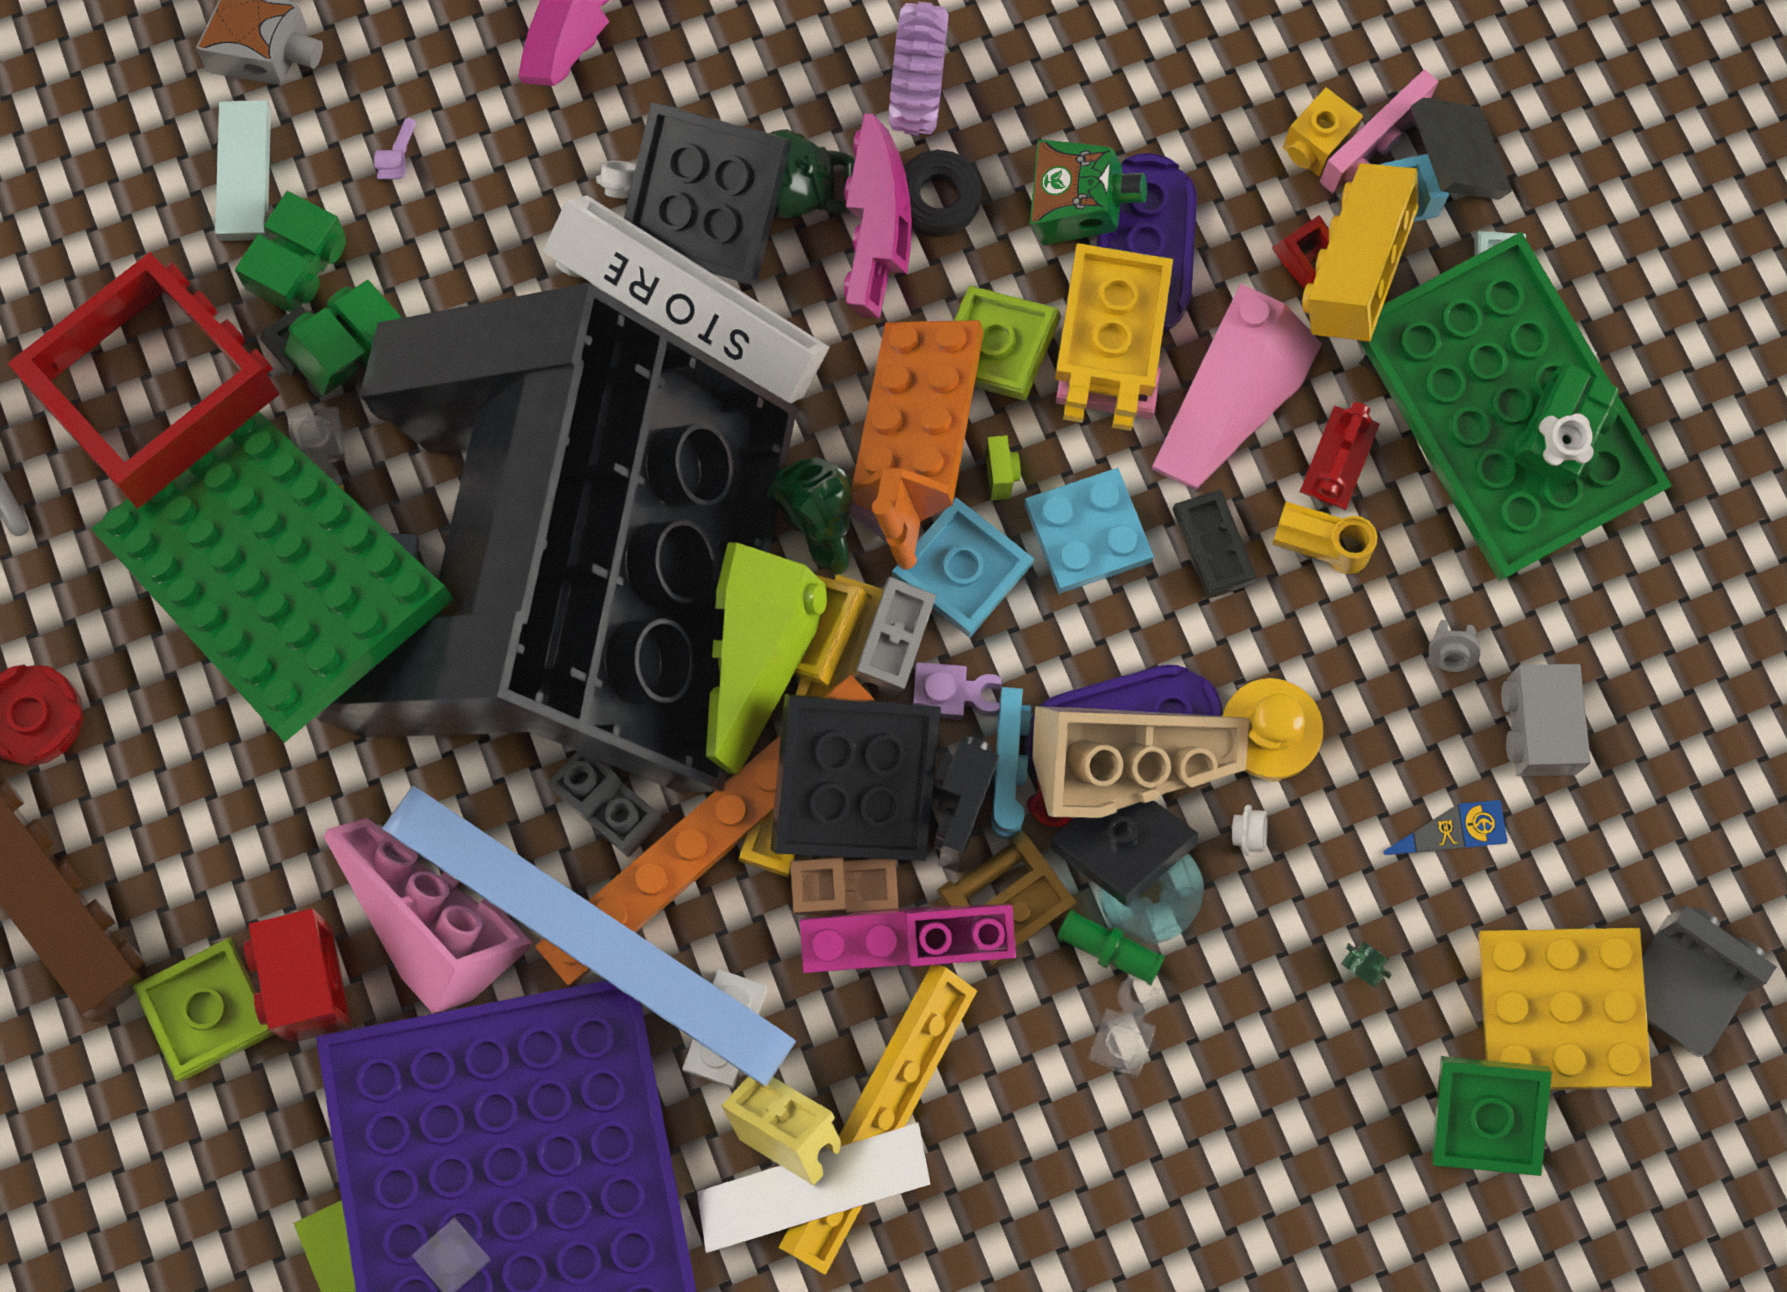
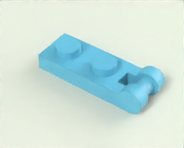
M1002 687L999 699L1000 710L998 713L996 754L1000 755L994 775L991 830L994 835L1003 840H1008L1020 831L1025 816L1022 805L1015 798L1016 785H1026L1028 755L1018 754L1020 735L1029 736L1031 705H1022L1023 689Z

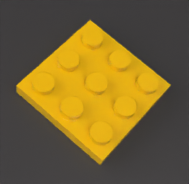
M1640 928L1480 931L1478 933L1485 1060L1549 1066L1552 1071L1550 1090L1649 1089L1652 1087Z

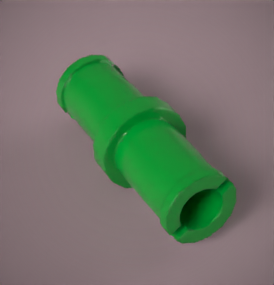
M1072 909L1068 913L1057 936V940L1064 941L1098 958L1097 964L1108 968L1110 964L1147 982L1146 984L1152 986L1165 959V955L1158 954L1124 937L1125 931L1117 927L1112 931L1077 914Z

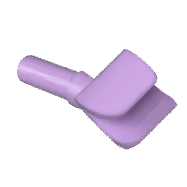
M405 118L392 150L375 151L374 166L378 169V179H401L405 176V152L416 125L413 119Z

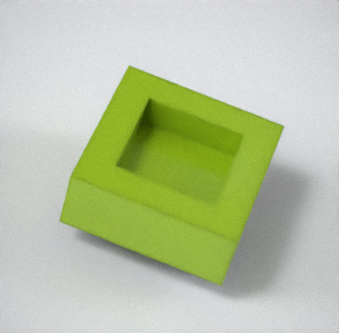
M1007 435L987 437L985 461L990 500L1010 499L1013 483L1021 480L1019 454L1017 451H1009Z

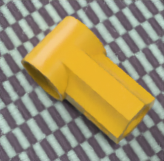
M1286 501L1272 545L1326 561L1333 569L1340 573L1353 574L1360 572L1369 562L1377 544V533L1370 521L1363 517L1349 516L1340 518ZM1347 537L1354 538L1362 545L1363 551L1358 553L1348 552L1340 545L1339 540Z

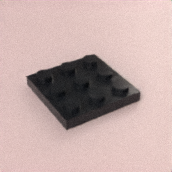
M651 102L624 219L712 274L750 285H757L792 140Z
M785 694L770 850L775 854L926 861L941 707L935 704Z

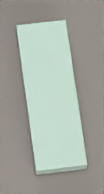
M268 100L219 101L215 235L218 241L254 240L258 234L268 239V231L264 228V224L268 220L271 107Z

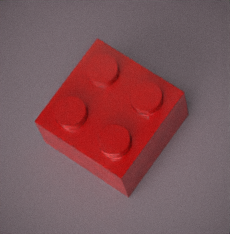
M313 908L249 923L251 940L244 941V953L250 972L258 973L261 992L254 993V1006L259 1023L261 1025L267 1024L271 1032L289 1043L352 1028L333 927Z

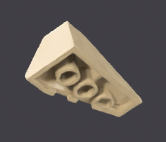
M1035 706L1032 759L1048 816L1102 818L1117 813L1116 810L1139 802L1147 803L1159 799L1160 795L1187 786L1195 787L1246 770L1249 718Z

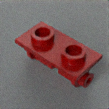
M1354 402L1350 408L1342 409L1334 405L1299 491L1300 493L1346 511L1380 426V423L1372 421L1369 416L1371 410L1368 406Z

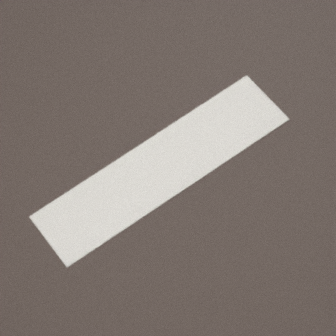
M919 1122L841 1146L839 1154H835L830 1150L819 1153L818 1162L822 1164L824 1175L814 1186L786 1168L777 1166L698 1191L697 1195L706 1253L930 1185Z

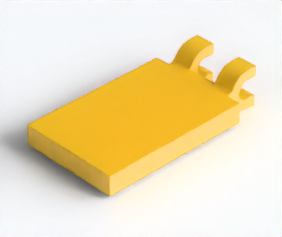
M1077 243L1055 380L1069 382L1063 420L1083 423L1088 394L1095 393L1117 397L1112 428L1132 431L1134 417L1137 413L1139 394L1153 396L1173 259Z

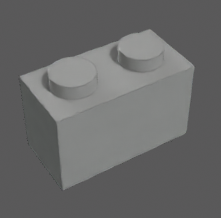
M1580 664L1519 665L1507 678V681L1503 682L1501 691L1502 706L1505 712H1510L1512 731L1507 733L1506 752L1509 761H1515L1516 776L1577 775L1591 763Z

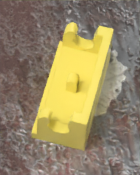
M748 1076L721 1105L740 1141L813 1186L824 1175L822 1164L818 1162L820 1149L825 1145L828 1150L835 1154L840 1152L841 1141L832 1124V1121L835 1119L832 1111L774 1077L765 1087Z

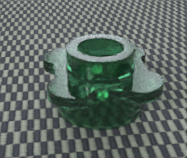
M1365 941L1358 948L1350 943L1346 945V949L1349 952L1341 962L1344 967L1374 988L1377 987L1384 976L1390 979L1392 974L1384 967L1389 961L1388 957Z

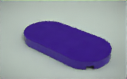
M1143 153L1123 160L1121 166L1123 174H1145L1147 182L1146 201L1144 203L1120 204L1118 228L1113 232L1097 235L1096 246L1173 259L1163 333H1165L1182 319L1191 298L1197 193L1189 175L1186 177L1184 172L1179 169L1180 165L1159 154Z
M1179 665L1156 666L1061 693L1041 704L1043 707L1223 716L1221 699L1211 682L1202 675L1199 677L1196 673L1188 671L1189 668ZM1034 713L1030 721L1029 736H1024L1023 747L1024 754L1028 755V766L1034 776L1038 778L1032 759Z

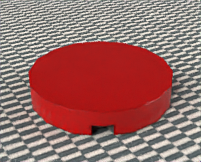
M23 664L12 666L0 673V758L11 764L30 767L49 763L64 754L78 737L84 718L82 699L72 682L52 667L44 665L26 666Z

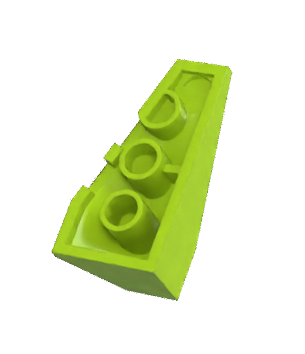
M731 542L727 544L716 590L715 608L724 609L723 639L713 640L712 658H718L720 686L713 688L710 692L706 757L727 773L739 775L816 634L820 615L824 612L827 604V585L804 564L740 543Z

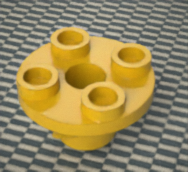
M1274 678L1250 682L1241 687L1230 698L1223 711V716L1249 718L1247 761L1244 772L1270 782H1277L1294 776L1312 762L1322 744L1323 721L1321 713L1310 695L1291 682Z

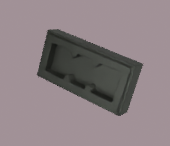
M1221 489L1174 504L1172 510L1208 599L1255 584L1257 577Z

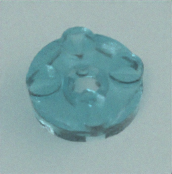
M1187 853L1156 881L1161 882L1165 889L1159 894L1161 902L1152 904L1149 897H1138L1129 906L1125 907L1099 887V903L1110 925L1113 928L1117 927L1125 931V934L1129 937L1148 944L1166 942L1182 934L1202 907L1203 879L1193 858Z

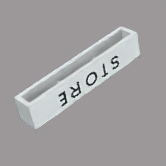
M587 195L566 200L542 251L556 260L555 265L562 272L573 277L585 278L600 290L623 302L790 404L805 396L830 348Z

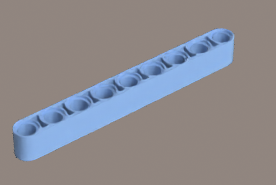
M412 785L382 827V830L761 1085L765 1087L768 1085L796 1043L792 1037L415 786Z

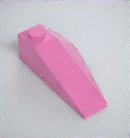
M1240 284L1151 470L1197 490L1236 452V449L1257 428L1259 429L1270 418L1273 412L1301 388L1322 343L1311 334V331L1285 303Z
M368 818L326 830L324 838L398 974L433 1014L474 1000L529 950L532 941L504 911L486 899L478 903L457 889L459 881L445 872L439 876L417 862L418 854L396 840Z

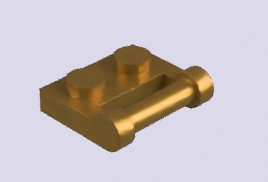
M1022 830L1008 839V846L955 883L949 880L937 889L940 898L946 906L970 905L967 899L1022 861L1030 872L984 904H1012L1015 949L1077 904L1036 846ZM1001 959L988 960V962L992 966Z

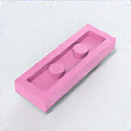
M1424 69L1327 161L1319 182L1334 194L1346 182H1353L1360 163L1371 164L1368 161L1378 151L1382 155L1387 154L1402 137L1403 133L1400 131L1410 121L1417 125L1411 105L1423 97L1431 98L1439 81Z

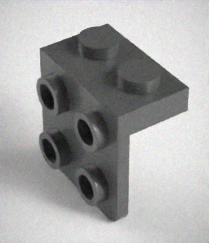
M1686 905L1665 918L1642 954L1647 1023L1693 1055L1702 1057L1712 1051L1747 993L1767 984L1777 966L1764 958L1765 952L1755 943L1744 938L1736 939L1719 927V920L1711 913L1698 907L1690 908Z

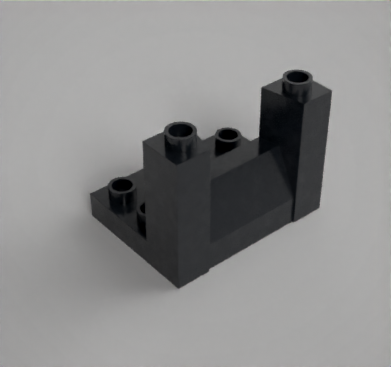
M590 283L377 323L360 398L366 402L367 407L374 416L383 421L393 423L430 454L468 448L438 578L454 600L314 719L363 738L533 732L676 792H723L727 772L706 757L710 692L713 688L720 686L718 658H712L713 640L723 639L724 609L715 608L716 590L728 542L740 543L767 553L770 551L778 504L766 493L769 486L775 481L776 474L781 469L786 468L797 407Z

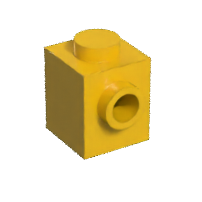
M1325 87L1290 126L1282 148L1288 152L1289 157L1296 165L1304 169H1310L1320 177L1327 161L1357 133L1363 115Z

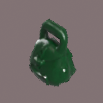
M788 129L769 133L792 140L773 218H798L815 210H825L834 214L852 213L846 208L845 199L844 202H841L833 197L832 193L835 180L833 166L842 165L845 167V188L847 178L852 176L854 157L839 151H827L825 147H818L802 134Z
M816 456L808 459H798L792 465L781 469L776 474L775 481L769 486L766 494L782 509L786 515L787 523L792 525L799 534L806 536L812 561L835 574H843L849 565L848 546L845 535L851 526L850 485L852 482L843 469L827 460ZM822 542H829L832 549L822 545Z

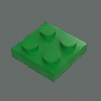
M1441 1056L1431 1154L1432 1164L1435 1166L1542 1176L1552 1075L1550 1067Z

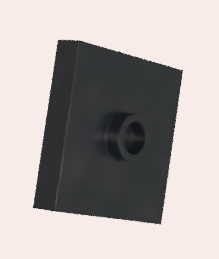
M1154 800L1147 803L1139 802L1116 810L1117 813L1102 818L1075 817L1050 839L1051 850L1127 907L1198 844V832Z

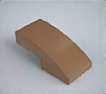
M841 857L790 861L794 915H848L853 912L899 909L896 859L843 861Z

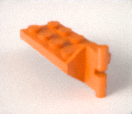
M980 320L885 322L851 487V497L856 506L873 511L898 567L903 570L911 569L917 562L915 549L921 521L953 505L984 335Z

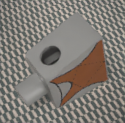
M219 0L197 44L196 50L206 71L209 73L277 85L284 82L293 62L312 69L316 68L322 56L323 43L320 40L305 36L307 25L302 12L290 0Z

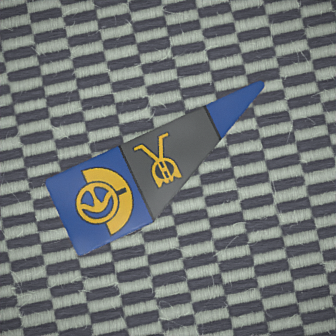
M1501 801L1458 804L1383 851V854L1393 855L1506 844L1507 835Z

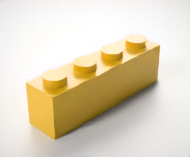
M1360 163L1353 182H1346L1342 194V211L1340 216L1334 215L1332 217L1329 228L1328 247L1319 251L1316 262L1315 281L1313 284L1308 283L1303 294L1302 308L1303 312L1310 316L1312 335L1370 342L1420 205L1417 168Z

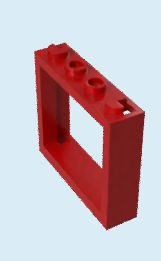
M151 252L147 253L7 363L31 393L137 509L280 395L267 375L273 370L267 359L256 348L248 353L242 347L246 340L228 319L220 324L214 318L218 312L200 290L191 295L186 289L190 286V283L183 273L172 262L164 267ZM165 292L240 371L129 460L124 462L51 381Z

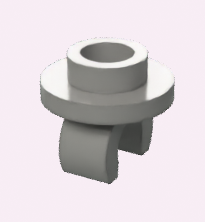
M1441 620L1434 638L1429 644V658L1436 667L1449 672H1461L1475 666L1480 659V644L1475 638V627L1467 624L1465 632L1448 631V621Z

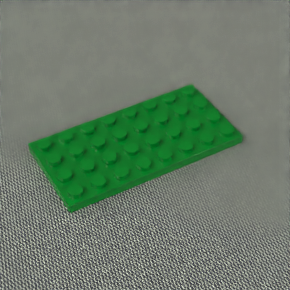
M257 412L140 508L137 509L126 499L119 506L109 510L103 519L91 528L284 743L454 600L447 588L260 412Z

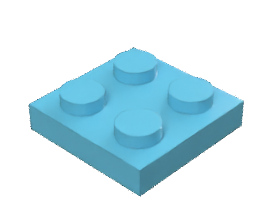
M1119 468L1025 498L1024 507L1058 594L1152 563L1154 555Z
M956 497L953 500V505L946 508L918 540L915 549L917 558L915 566L911 569L903 570L897 565L892 570V577L936 595L932 609L970 638L1033 565L1034 558Z

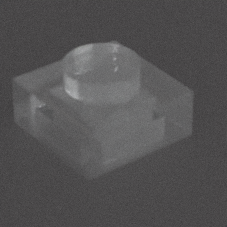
M455 1217L411 1255L442 1292H457L491 1261Z

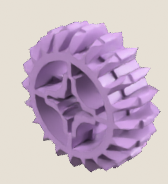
M918 2V4L906 3L900 11L888 119L892 130L904 131V134L919 136V133L932 134L936 129L949 16L945 7L933 6V3Z

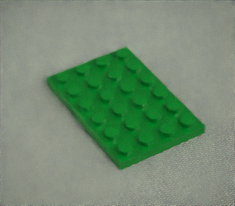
M1522 232L1385 303L1370 342L1359 340L1499 582L1672 486L1618 394L1613 403L1614 406L1619 408L1617 418L1605 435L1599 433L1593 449L1599 451V456L1586 478L1579 476V478L1567 486H1560L1540 476V473L1532 472L1513 461L1512 458L1552 373L1563 364L1571 363L1590 373L1592 377H1598L1611 384Z

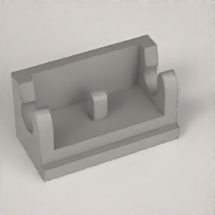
M892 577L887 579L855 670L854 677L861 685L864 682L879 686L878 694L890 699L905 689L936 595Z

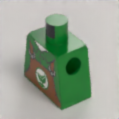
M1038 140L1030 225L1042 245L1113 232L1118 228L1120 204L1144 203L1146 201L1147 182L1145 174H1123L1122 166L1114 149L1108 146Z

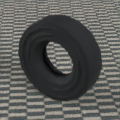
M937 149L922 152L909 160L905 165L904 170L910 195L912 228L925 235L941 237L956 234L971 223L979 211L982 187L978 172L967 159L955 152ZM943 178L955 186L957 198L948 207L933 208L923 201L920 189L930 179Z

